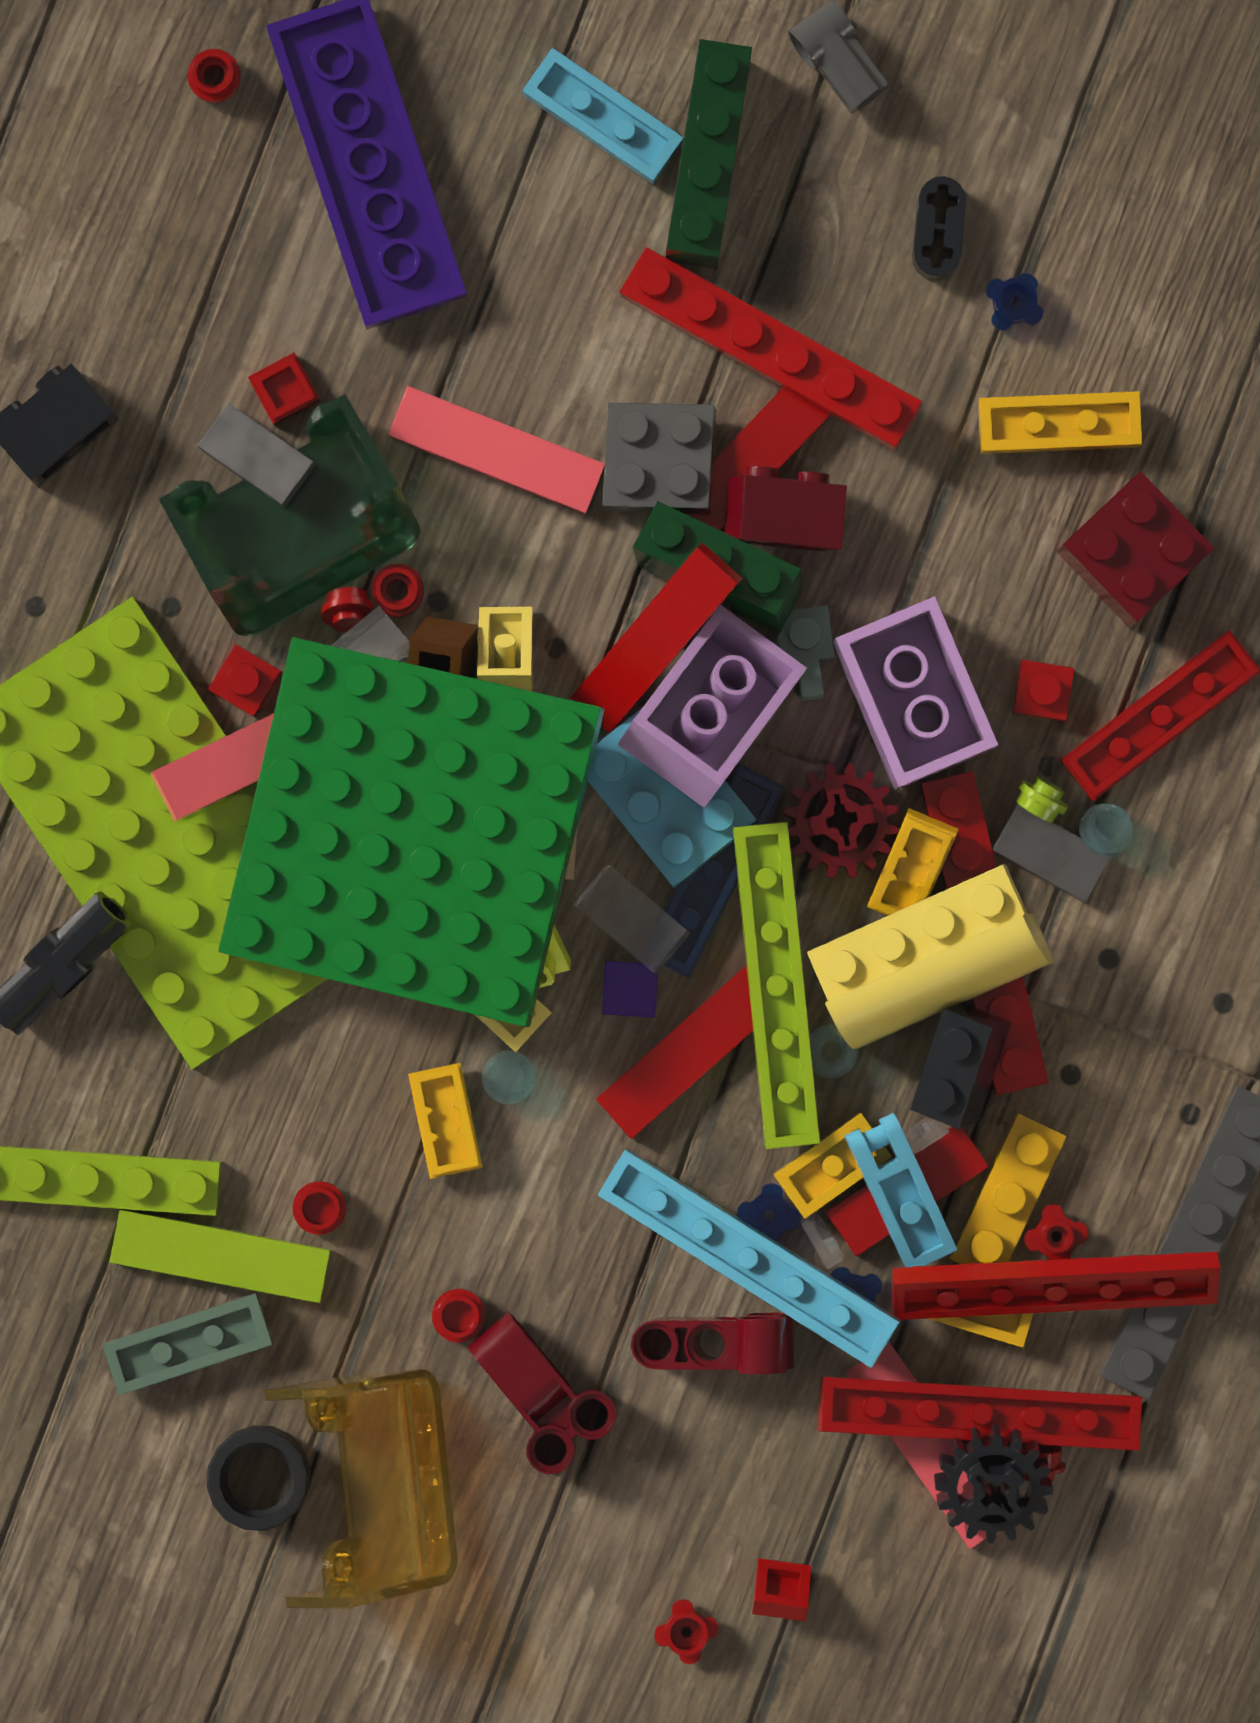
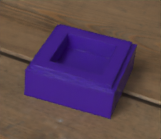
M605 961L602 1014L655 1018L659 964Z

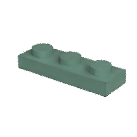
M258 1292L105 1342L102 1346L118 1395H122L273 1345L274 1341Z

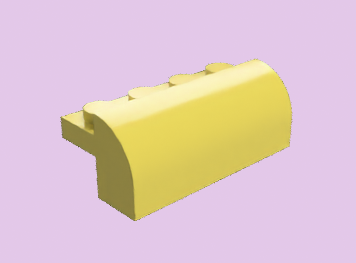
M1006 864L807 952L828 1000L825 1002V1005L840 1034L852 1049L861 1048L934 1016L945 1008L959 1005L1055 962L1034 914L1027 913Z

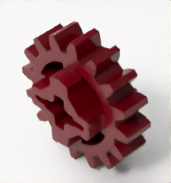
M832 763L826 764L824 779L819 780L816 775L809 772L805 775V778L810 788L804 791L794 787L790 792L799 803L797 807L784 808L783 815L795 819V825L788 828L789 837H797L800 842L791 853L796 857L807 852L811 856L807 869L811 872L822 863L827 865V878L833 879L838 871V867H845V871L851 879L857 876L856 864L860 862L869 870L877 867L872 856L875 851L884 855H888L891 852V848L882 840L884 835L898 834L899 828L888 824L887 817L899 810L897 805L884 806L882 799L888 794L890 788L887 785L875 790L871 786L875 773L871 770L862 779L855 777L854 764L848 763L843 775L836 774ZM843 786L852 787L863 793L869 799L871 805L860 806L847 798ZM823 790L826 805L818 816L805 819L806 809L811 799ZM834 797L837 798L838 807L842 808L844 815L853 814L855 818V823L847 827V836L845 837L847 846L844 843L843 836H840L839 830L834 827L828 828L826 820L834 815V807L836 806ZM876 824L871 842L864 850L858 853L856 837L863 827ZM822 836L833 843L838 857L828 855L819 850L811 842L810 838Z

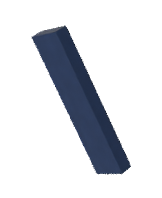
M740 764L737 765L728 783L757 819L755 825L768 824L786 788ZM734 841L674 889L642 955L690 978L738 883Z

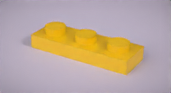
M1140 391L979 398L980 454L1136 448L1142 445Z
M1016 1113L955 1244L957 1251L951 1253L949 1259L959 1264L1009 1262L1067 1136Z

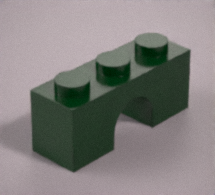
M657 501L633 545L637 566L669 581L692 552L701 543H704L743 578L725 599L730 604L732 612L780 634L804 589L801 569Z

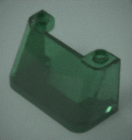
M346 394L331 402L319 405L307 420L305 430L310 443L297 449V451L312 460L316 467L285 509L244 480L219 494L209 482L201 480L185 481L175 487L172 492L159 498L163 509L208 592L232 630L238 635L252 636L273 627L324 598L328 592L351 583L404 553L419 539L421 529L418 521Z

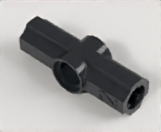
M102 891L95 893L61 928L57 927L28 952L23 959L25 964L0 988V1024L4 1028L13 1031L17 1035L23 1033L57 998L62 999L68 995L94 970L95 965L93 963L132 925L128 919L127 912L115 899L108 897Z

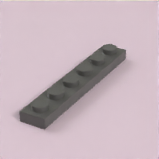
M1235 1086L1156 1255L1185 1252H1218L1219 1254L1260 1168V1096L1240 1086ZM1194 1305L1130 1308L1099 1376L1150 1400Z

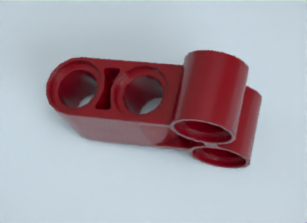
M507 1312L467 1346L481 1367L533 1428L534 1432L528 1439L526 1453L531 1466L538 1472L549 1475L558 1474L565 1470L574 1458L576 1451L574 1437L576 1435L589 1440L600 1439L607 1435L614 1427L617 1417V1406L612 1396L605 1390L598 1388H588L577 1393L510 1312ZM587 1399L600 1400L608 1410V1419L604 1425L598 1428L586 1427L578 1418V1406ZM555 1434L561 1437L566 1444L567 1450L564 1458L553 1463L546 1462L540 1458L536 1450V1444L541 1436Z
M776 1312L745 1314V1317L655 1318L643 1323L632 1335V1355L645 1368L655 1370H738L740 1374L786 1373V1369L794 1368L793 1319L785 1313ZM654 1328L666 1332L671 1340V1350L666 1357H658L648 1348L647 1338L650 1331ZM705 1329H714L724 1338L725 1347L720 1357H710L702 1350L700 1337Z

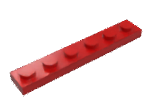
M645 247L619 291L623 299L894 451L899 447L923 406L920 399L648 247Z
M971 771L921 783L920 788L927 816L958 828L955 840L941 869L945 890L996 868L974 772ZM1023 976L972 998L974 1008L1012 1022L992 1080L995 1095L1049 1083Z
M1185 1252L1179 1254L1040 1261L1024 1260L1020 1262L892 1268L893 1315L900 1320L1217 1304L1220 1263L1218 1252Z
M820 1377L817 1431L951 1440L956 1437L960 1440L971 1441V1428L976 1427L982 1437L990 1436L993 1424H999L1001 1436L1008 1438L1015 1428L1020 1430L1022 1444L1035 1440L1038 1445L1140 1451L1142 1396Z

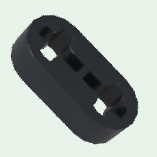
M946 176L934 177L927 181L920 190L916 204L912 262L917 273L925 279L932 281L943 280L951 276L959 264L962 252L966 209L965 192L957 181ZM941 189L947 191L948 200L956 202V206L948 207L944 217V224L935 223L936 208L932 204H927V199L934 198L937 190ZM934 233L943 234L942 251L951 253V259H944L940 268L931 267L930 258L922 256V251L930 250Z

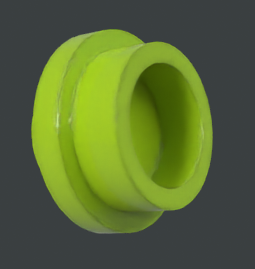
M1037 776L1033 783L1022 780L1018 787L1022 792L1016 802L1030 813L1047 822L1053 823L1059 813L1065 814L1068 809V805L1061 800L1065 792L1044 778Z

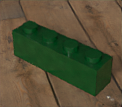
M699 39L666 246V258L673 262L718 269L752 47Z

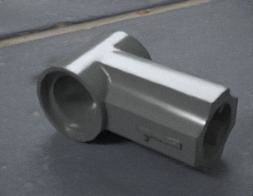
M830 0L787 31L790 41L801 58L811 69H818L851 114L864 108L888 88V82L857 42L858 35L851 21L833 0Z

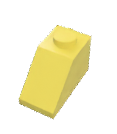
M479 607L477 679L533 692L532 607Z

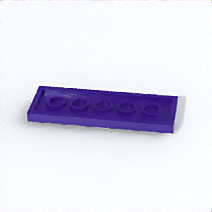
M341 0L266 25L366 330L467 297L370 1Z

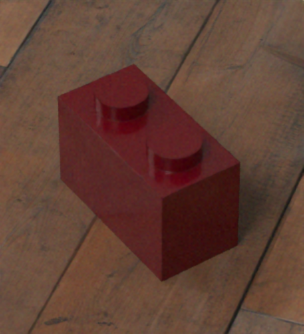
M748 466L747 475L729 478L724 533L752 545L820 552L842 550L847 485L830 484V474L798 472L797 480L779 478V469Z

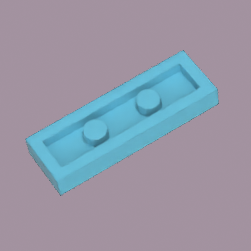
M554 48L549 51L522 90V95L652 185H654L683 143L684 137Z

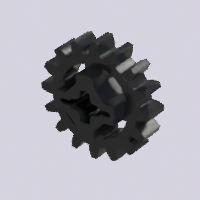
M993 1424L990 1436L982 1437L976 1427L971 1428V1441L967 1444L956 1437L951 1440L955 1455L940 1454L938 1459L940 1469L943 1472L934 1474L935 1489L941 1491L936 1495L939 1510H949L947 1513L948 1524L953 1528L965 1522L966 1538L972 1539L979 1530L985 1531L988 1543L992 1544L996 1539L997 1532L1004 1531L1010 1541L1015 1540V1527L1020 1524L1032 1531L1035 1528L1032 1513L1046 1514L1048 1506L1043 1496L1053 1494L1051 1478L1046 1477L1051 1473L1047 1458H1038L1040 1455L1038 1443L1033 1440L1022 1446L1021 1431L1016 1428L1010 1433L1008 1438L1002 1437L999 1424ZM964 1471L967 1474L968 1481L962 1486L963 1492L959 1495L957 1485L960 1475ZM1028 1473L1029 1485L1025 1495L1022 1496L1019 1493L1018 1487L1025 1482L1024 1476ZM983 1479H984L986 1482H988V1481H990V1482L987 1483V1484L984 1486ZM1003 1482V1488L1001 1486L997 1487V1485Z

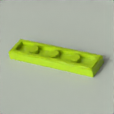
M120 1209L109 1263L321 1303L332 1249Z

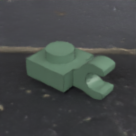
M828 605L793 609L780 634L777 633L778 647L807 667L799 679L801 702L823 699L824 690L819 662L833 661L835 658Z

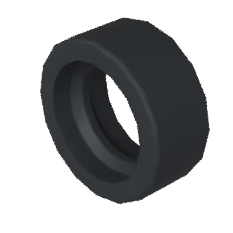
M253 1425L234 1432L216 1449L208 1465L206 1487L213 1507L227 1522L244 1530L265 1531L283 1525L298 1512L310 1489L311 1467L305 1450L292 1435L274 1426ZM253 1446L269 1447L279 1452L286 1460L291 1473L290 1487L285 1497L275 1506L264 1510L250 1509L240 1504L231 1494L227 1483L228 1468L233 1458L242 1450Z

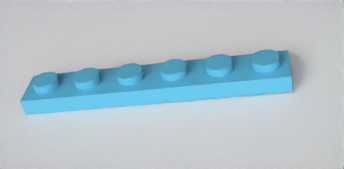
M630 1149L624 1150L598 1193V1196L870 1368L874 1366L901 1322L896 1316Z

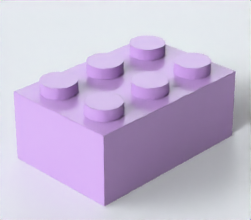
M935 596L835 638L833 647L894 790L903 788L986 753L998 746Z
M720 605L634 718L617 745L705 808L793 689L807 667Z

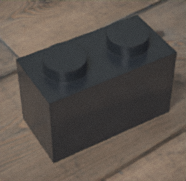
M72 363L64 370L60 366H56L48 371L36 383L35 387L39 391L23 404L19 400L14 401L0 412V445L38 488L119 420Z
M964 1003L943 1009L910 1110L957 1129L979 1122L1012 1022Z

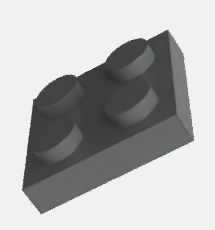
M609 403L602 501L604 510L614 512H652L655 504L659 501L682 513L711 514L717 412L715 406L707 404Z

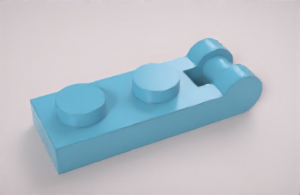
M892 1113L879 1119V1126L864 1133H861L860 1129L844 1137L904 1266H925L957 1251V1248L895 1114ZM890 1144L895 1158L877 1166L871 1152Z

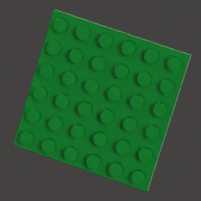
M292 637L218 952L519 1026L530 1027L605 709L590 704Z

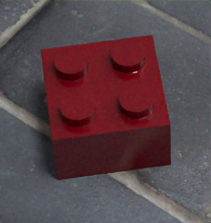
M1140 471L1065 541L1056 552L1124 624L1130 628L1215 548Z

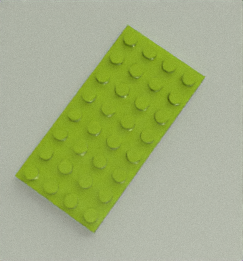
M132 596L0 684V784L81 905L83 906L95 893L102 891L108 897L115 899L127 912L128 919L132 925L110 948L190 1068L194 1070L328 979L218 952L258 782L174 822L150 774L154 770L227 735L136 599Z

